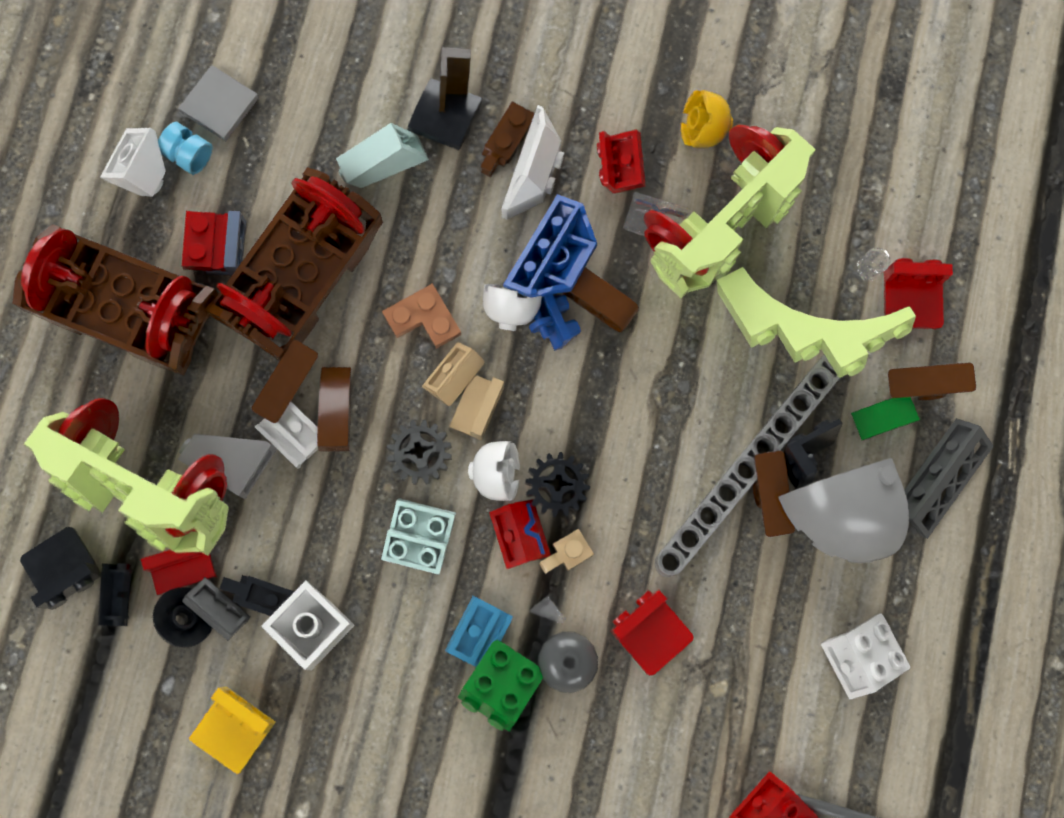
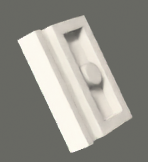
M292 402L289 403L277 423H272L264 418L255 426L298 469L306 459H309L318 450V427Z

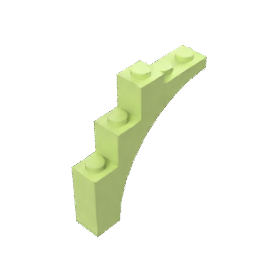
M743 267L717 280L718 294L751 348L758 344L761 346L768 344L775 338V335H778L795 363L802 359L804 361L810 360L820 352L819 350H822L839 378L847 374L853 376L861 372L867 362V351L870 353L882 348L886 341L894 337L900 339L912 331L916 318L910 306L886 316L866 320L838 321L818 318L793 310L773 299L753 281Z

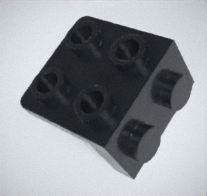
M73 527L64 528L23 554L20 558L22 566L38 593L30 597L36 608L54 610L68 601L67 598L74 593H80L90 588L94 581L101 577L99 567Z

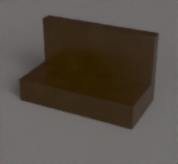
M442 47L439 112H445L446 94L468 95L471 49Z

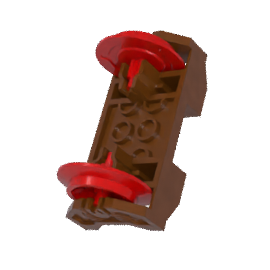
M308 167L304 171L302 179L294 178L291 185L294 190L228 282L225 285L222 283L217 284L216 287L220 293L205 309L213 319L239 333L279 361L293 340H298L301 343L305 341L319 321L316 312L346 270L354 271L383 224L380 212L354 191L350 192L346 186L345 188L342 185L339 186L335 179L331 182L329 175ZM360 217L366 221L365 228L359 220ZM277 334L287 337L292 336L288 343L281 347L271 341Z
M54 224L50 225L35 238L32 244L33 247L29 251L25 263L22 265L23 270H20L15 278L12 302L15 306L24 312L80 336L82 334L124 350L133 357L182 376L185 375L191 362L193 347L206 320L210 316L205 309L218 296V292L214 288L191 281L186 276L176 275L76 235L71 230ZM168 351H170L169 361H164Z

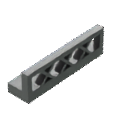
M956 418L904 491L909 509V523L913 525L920 536L929 538L994 447L981 426ZM979 442L981 446L974 454V448ZM963 465L962 472L957 478L958 470ZM946 488L945 496H944L943 499L940 501V499H941V493H942V492L944 491V489ZM929 512V518L926 521V523L923 524L921 521Z

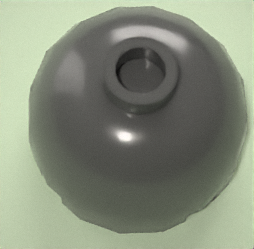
M560 632L551 636L542 645L538 654V666L543 680L550 688L561 693H575L585 689L594 680L598 670V655L594 645L585 636L576 632Z

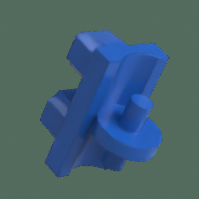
M551 294L542 296L540 308L534 317L535 322L529 325L531 333L540 332L543 340L549 338L554 351L562 349L581 332V329L575 319L565 322L561 315L569 310V302L565 295L553 296Z

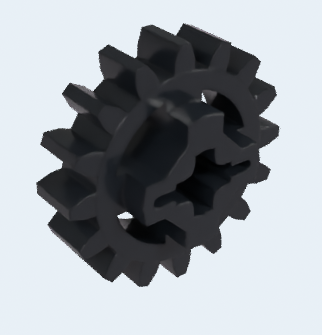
M559 452L557 459H553L552 455L548 453L546 462L539 458L536 460L538 469L529 468L528 473L533 478L526 479L525 485L532 486V489L526 492V496L535 497L531 506L536 507L540 504L542 506V515L547 510L552 511V518H556L558 511H562L564 517H568L569 508H572L575 512L580 509L577 501L586 502L587 498L582 492L589 491L590 486L583 484V482L589 478V474L580 473L584 465L580 463L575 466L573 464L574 456L569 457L566 461L563 460V452ZM554 467L550 475L539 477L544 470ZM565 468L575 476L576 480L569 478L565 473ZM555 479H560V484L565 485V487L561 488L560 492H556L555 487L550 485L554 483ZM539 491L546 492L550 497V503L540 495ZM576 493L569 502L561 504L562 498L565 495Z

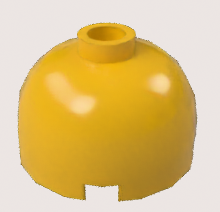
M695 90L690 95L683 113L688 114L687 125L681 122V136L684 144L694 148H709L718 145L733 126V117L731 116V110L727 101L721 95L707 90Z

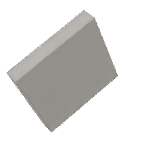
M211 65L178 109L182 114L219 138L227 141L259 97L257 93Z

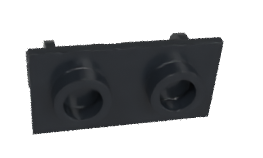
M102 563L97 625H128L132 565L126 563Z

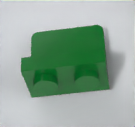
M495 640L484 654L457 698L462 700L461 704L473 713L480 712L486 716L488 723L496 729H505L509 732L542 681L543 676L538 665L503 642Z

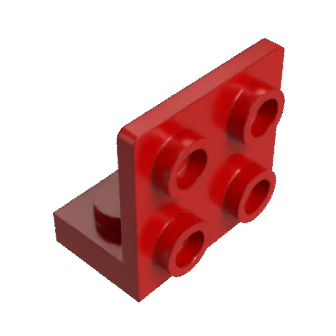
M769 771L728 818L819 817L788 785Z

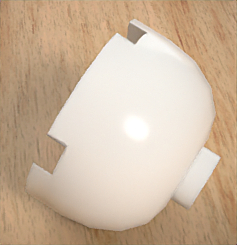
M484 284L483 307L485 313L491 320L499 323L500 329L516 331L517 325H526L534 320L540 308L542 296L529 298L519 294L518 291L509 290L504 287L499 288L500 285Z
M511 441L488 443L480 448L475 455L474 461L470 462L468 468L469 478L474 481L475 487L484 497L497 501L514 500L519 486V480L513 481L515 469L520 470L516 445L511 443Z

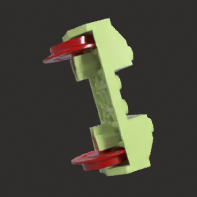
M735 125L730 129L729 142L731 148L742 163L733 172L734 175L731 179L742 190L708 224L695 212L680 225L658 211L649 210L645 213L644 222L647 229L644 235L649 246L654 251L650 262L659 278L680 298L688 292L709 287L715 280L730 273L731 267L736 263L735 260L741 254L739 247L744 240L735 232L738 226L743 228L752 217H755L764 227L768 228L773 221L776 224L780 223L789 213L788 210L802 192L799 186L805 178L809 158L816 150L795 130L775 127L769 132L758 126L749 127L746 125Z
M98 398L76 408L70 414L61 412L44 417L25 441L24 445L33 451L41 469L51 476L48 482L61 489V492L73 499L75 504L87 511H90L93 507L103 513L113 497H116L123 502L119 511L128 518L125 524L136 530L138 535L148 540L147 543L162 552L165 548H168L176 553L202 552L208 556L225 531L229 507L223 502L227 488L223 460L215 454L205 455L195 461L183 475L167 469L157 486L120 467L115 463L125 449L118 446L119 443L114 441L119 426V411L116 404L109 399Z

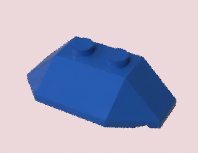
M558 194L556 195L505 280L504 288L518 291L519 294L529 298L572 291L597 247V241L583 203Z

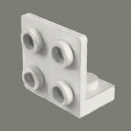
M883 614L875 615L851 631L821 643L849 700L878 691L910 669V665Z

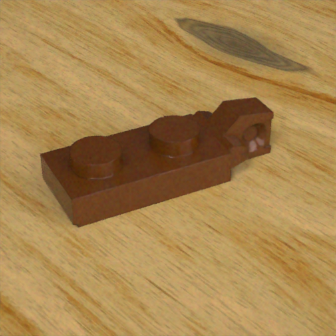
M513 101L511 102L484 146L482 156L486 158L481 165V173L491 178L498 165L505 167L506 164L510 163L526 137L535 113Z

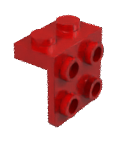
M909 258L895 260L884 271V316L910 306L916 315L913 324L914 329H940L944 325L943 283L953 275V265L944 264L941 260L937 259L927 260L924 263L913 262Z
M650 590L645 592L635 601L638 607L630 614L627 610L622 612L612 621L615 627L610 630L649 676L655 675L694 639L691 631L665 602L667 598L660 590L655 591L653 594Z

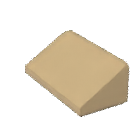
M457 342L422 387L444 404L451 406L482 368L485 361L475 350Z

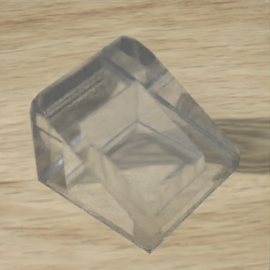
M546 597L529 610L530 613L561 625L566 622V618L549 597Z

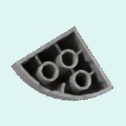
M892 458L832 476L778 497L794 527L798 531L802 530L813 541L812 545L831 557L837 556L846 559L850 563H869L892 556L903 545L908 532V502Z

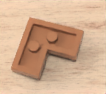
M433 283L382 311L396 338L423 325L437 349L462 335Z

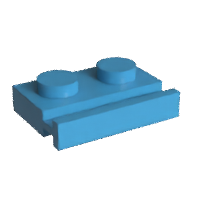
M472 596L445 651L477 667L492 642L502 640L513 616Z

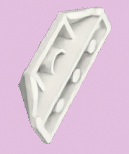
M537 105L503 202L502 218L504 219L512 218L543 203L546 193L551 195L556 178L552 177L554 169H560L564 157V152L560 151L561 139L542 106Z

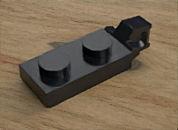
M242 575L240 582L224 577L219 588L235 594L232 601L238 603L239 606L272 616L295 592L252 576L247 577Z

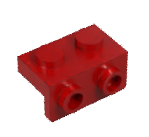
M637 129L612 136L605 131L599 132L600 142L597 143V152L602 163V169L599 170L602 185L614 194L645 187L641 133Z

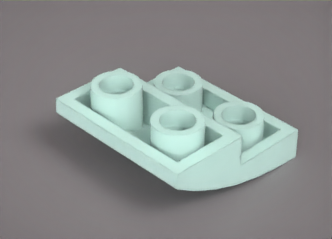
M398 498L391 526L387 532L381 560L439 575L456 513Z

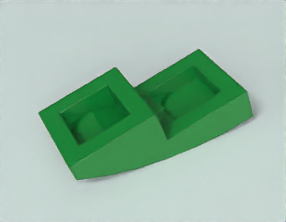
M911 397L891 398L851 413L862 441L920 421Z

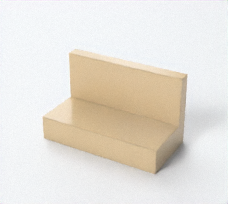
M475 375L466 386L449 428L482 441L504 390V381L494 377L492 381Z

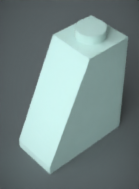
M390 123L337 157L336 160L339 164V174L343 181L347 184L363 188L428 160V157L418 135Z

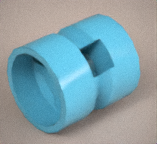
M178 122L169 124L158 139L161 155L172 162L176 161L179 167L192 175L199 173L206 166L212 155L213 147L211 143L197 134L193 135L191 130Z

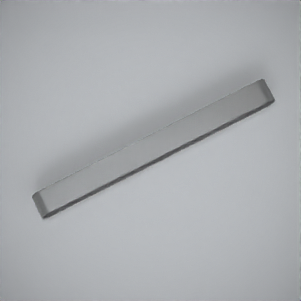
M824 354L655 558L654 565L660 575L671 577L680 573L757 480L754 460L755 455L759 454L756 448L757 443L766 444L769 452L781 450L839 380L838 375ZM812 377H817L822 381L823 389H817L813 386L811 382ZM793 400H802L805 404V411L797 410L794 407ZM775 421L784 422L787 425V433L778 432L775 428ZM739 465H746L750 468L751 477L749 479L739 475ZM721 487H727L732 491L733 498L731 501L722 500L719 495ZM703 509L710 510L713 513V524H705L701 520L700 513ZM683 532H690L695 536L696 543L694 547L684 546L681 541ZM664 555H672L676 559L677 567L674 571H668L663 567L662 559Z

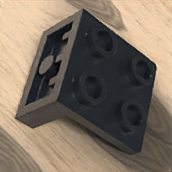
M840 418L833 422L825 420L818 424L812 433L806 436L801 433L788 441L784 452L787 475L795 489L812 484L818 471V465L813 454L834 444L843 424Z

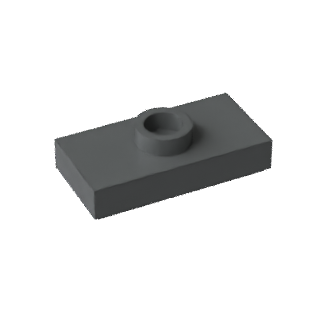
M206 578L199 582L182 600L183 603L227 641L250 619V616Z

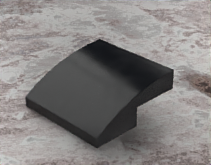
M430 78L411 116L407 130L460 150L470 132L471 123L481 107L482 98L468 93V95L446 94L445 112H439L440 81Z

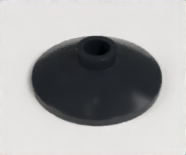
M178 587L165 592L158 599L153 609V624L159 636L165 642L181 648L200 644L209 636L213 629L182 602L184 596L192 590V588ZM176 616L183 617L185 624L180 625L176 621Z

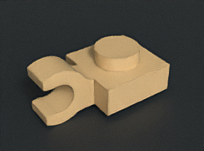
M577 529L555 542L552 546L556 553L542 560L539 565L545 574L561 564H564L568 571L592 557L594 553L580 530Z

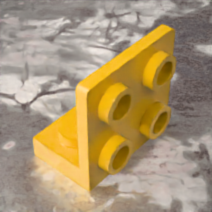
M227 686L218 687L211 697L215 702L193 731L189 740L235 774H239L276 721Z

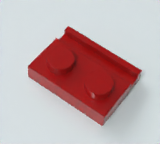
M186 211L181 264L183 270H221V272H226L223 266L228 213L221 215L213 212Z

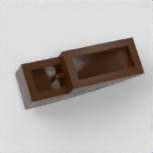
M321 367L317 447L319 452L350 451L351 367Z

